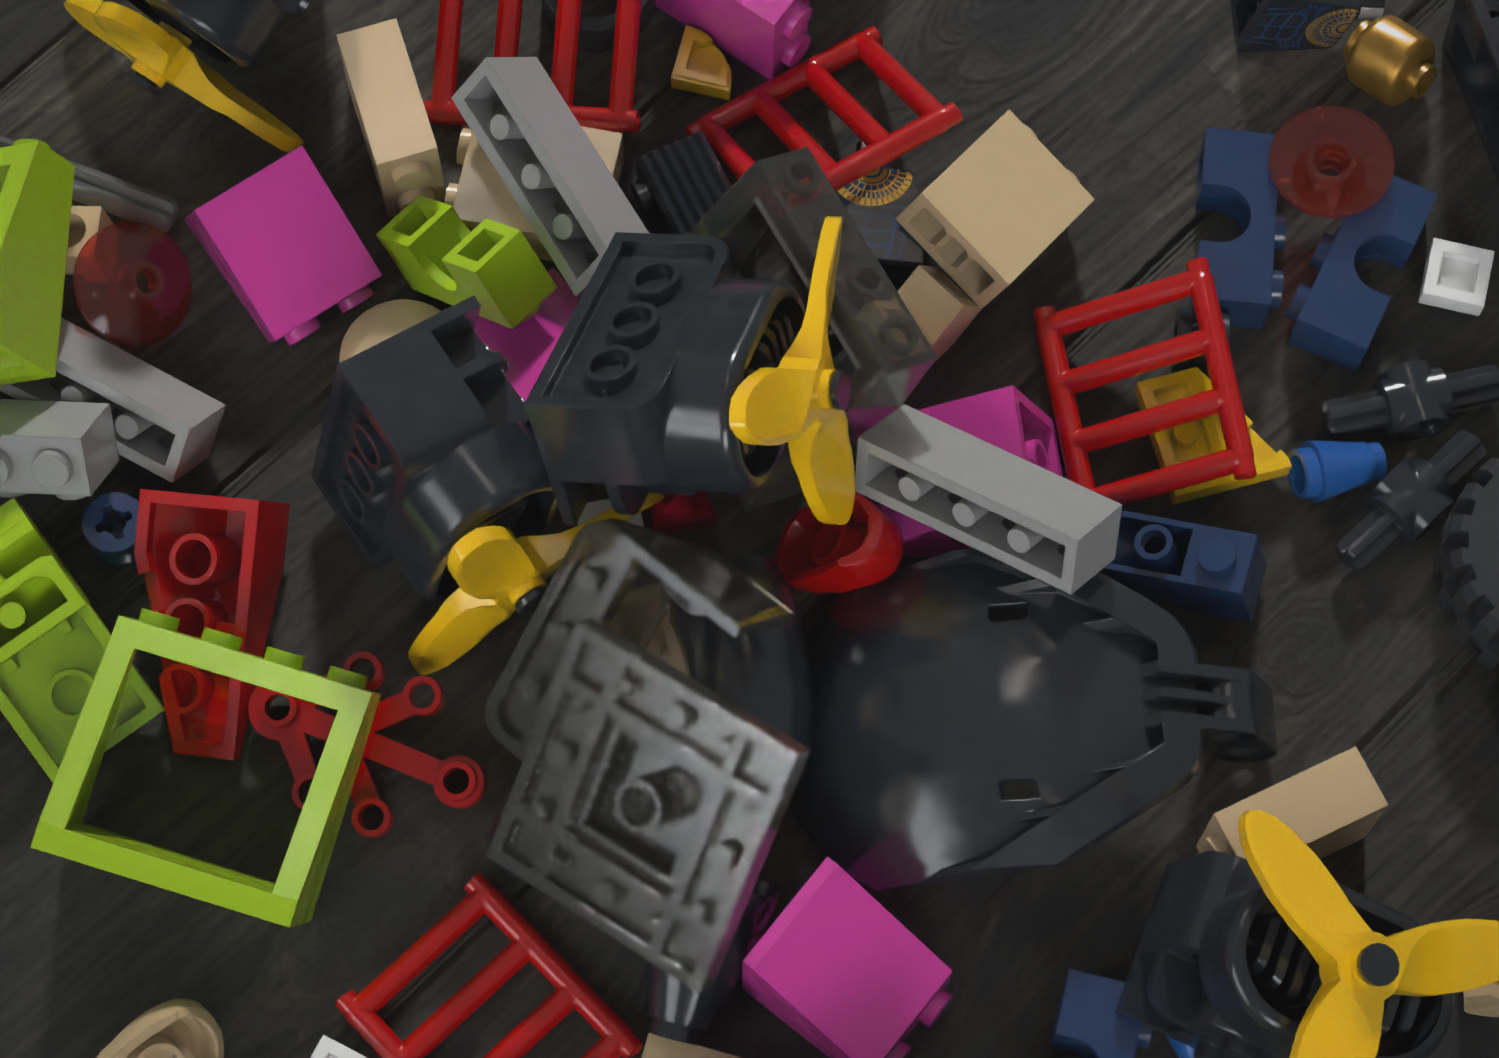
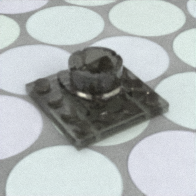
M588 618L576 621L491 842L487 857L700 993L714 985L811 749L596 620Z

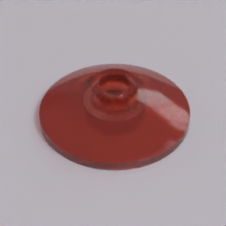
M1337 106L1311 108L1290 118L1276 133L1269 152V171L1279 193L1299 210L1325 218L1353 216L1375 205L1388 190L1395 168L1393 147L1382 128L1360 112ZM1323 168H1332L1340 175L1327 176L1319 171Z
M132 221L115 223L93 234L80 250L73 272L74 295L82 316L99 335L123 346H146L165 339L181 324L191 301V275L183 253L169 236L145 223ZM139 270L143 271L148 279L149 287L146 293L141 291L136 285V275Z

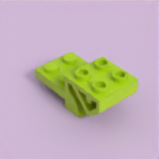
M13 497L0 506V711L52 783H54L111 633L91 607L90 603L92 602L18 499ZM133 664L131 665L104 752L165 710Z

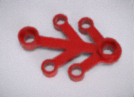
M368 652L352 654L345 661L342 669L354 672V668L361 661H371L375 667V674L372 680L366 683L365 689L370 691L378 689L384 682L386 674L383 662ZM414 677L406 683L403 692L378 703L350 794L355 806L351 814L352 824L355 830L363 836L371 838L382 837L391 830L394 824V812L387 802L381 800L365 758L433 785L437 798L445 805L453 808H471L477 805L487 792L488 777L486 771L476 760L462 755H455L442 761L376 734L380 730L415 715L422 717L432 716L442 708L445 700L444 690L436 680L430 677ZM420 685H430L435 694L432 704L426 708H417L413 702L414 691ZM257 686L252 692L248 704L250 722L260 735L280 742L295 780L292 787V798L296 806L302 810L305 803L303 797L304 788L309 782H312L317 769L306 733L327 742L335 717L316 709L321 705ZM285 696L290 703V711L284 719L274 720L270 715V704L275 698ZM463 769L469 776V785L462 793L453 794L448 789L447 778L452 771ZM372 805L379 806L384 814L381 826L375 830L367 829L362 821L364 811Z

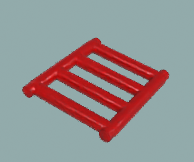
M439 0L431 100L423 101L430 123L468 126L451 99L456 93L464 0ZM498 0L494 57H518L523 0ZM557 0L551 80L580 126L617 133H637L641 128L639 110H633L642 0H617L608 108L573 106L582 0Z
M871 26L701 116L698 120L685 126L686 136H692L697 131L704 132L717 158L761 204L758 209L765 224L771 226L946 132L952 126L960 123L963 115L953 102L943 106L882 47L883 40L875 26ZM861 59L919 118L889 134L831 74ZM809 87L866 147L836 163L779 102ZM757 115L806 166L813 176L782 191L732 138L727 130Z
M1198 257L1186 263L1187 271L1057 312L1054 306L1039 307L1033 312L1067 479L1122 504V506L1231 474L1234 475L1235 480L1251 479L1257 475L1254 452L1215 282L1206 257ZM1192 296L1199 330L1080 367L1069 368L1063 340L1064 335ZM1205 355L1212 384L1211 390L1082 428L1075 394ZM1217 414L1219 415L1226 446L1225 450L1095 487L1088 456L1089 452Z
M482 873L475 874L464 887L468 894L361 992L357 994L354 990H350L340 996L335 1002V1007L346 1017L347 1022L381 1058H425L530 961L556 990L483 1058H522L574 1009L601 1036L580 1058H619L620 1056L631 1058L637 1055L643 1048V1043L632 1033L628 1025ZM486 914L507 936L511 943L402 1041L381 1019L377 1012Z

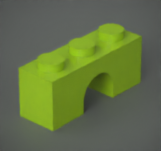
M420 194L376 234L413 290L450 305H455L474 295L481 304L478 316L510 329H514L519 323L534 316L539 310L541 302L557 288L521 230L485 218L474 230L470 231L453 206Z

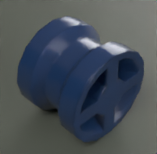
M111 492L100 495L91 501L85 509L81 522L83 534L98 560L109 567L121 569L136 565L134 546L139 502L126 493ZM111 524L112 528L110 529L109 533H107V528Z

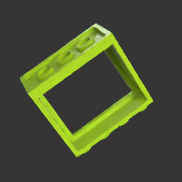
M19 139L13 142L12 146L0 148V386L56 377L75 166L54 152L47 143L36 139Z
M145 608L141 609L139 619L119 615L40 816L30 848L289 928L311 921L381 694L365 689L368 676L330 665L327 677L302 670L305 657L267 646L264 658L239 651L243 638L204 627L200 639L177 632L180 619ZM137 649L338 710L276 882L82 823Z

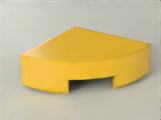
M686 25L671 75V87L730 101L732 77L726 58L708 34Z

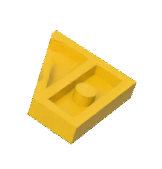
M1198 367L1137 382L1134 392L1140 410H1145L1211 390L1212 384L1211 380ZM1218 414L1149 435L1160 468L1226 449ZM1245 415L1254 452L1257 475L1251 479L1235 480L1234 475L1231 474L1169 492L1172 505L1286 476L1292 467L1290 459L1281 449L1276 453L1251 428L1253 422Z

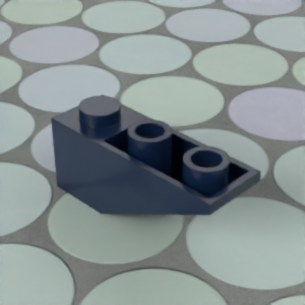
M1122 510L1115 559L1099 572L1133 591L1188 611L1252 623L1267 563L1258 535Z

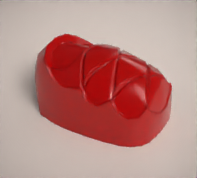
M856 492L853 511L847 524H824L816 519L809 505L796 512L787 521L782 530L774 560L780 567L788 586L820 594L822 592L845 593L878 583L897 571L903 558L904 538L897 522L887 512L865 496Z

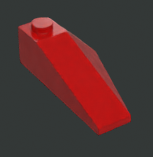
M140 489L134 556L138 575H144L150 609L180 619L177 632L201 639L204 627L243 638L239 651L263 658L284 569L290 504ZM160 656L163 672L159 676V682L173 752L177 754L239 760L249 718V699L256 685Z

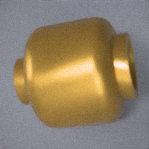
M1385 15L1376 20L1368 19L1362 22L1353 31L1344 48L1343 56L1347 61L1346 72L1349 80L1380 102L1390 106L1404 103L1410 97L1415 99L1422 97L1430 89L1437 75V68L1433 66L1436 50L1432 39L1393 15Z

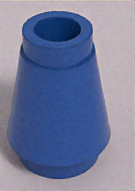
M1306 440L1300 448L1292 449L1288 454L1292 467L1287 476L1294 495L1299 499L1309 498L1314 503L1371 483L1373 480L1383 479L1387 471L1386 455L1378 442Z

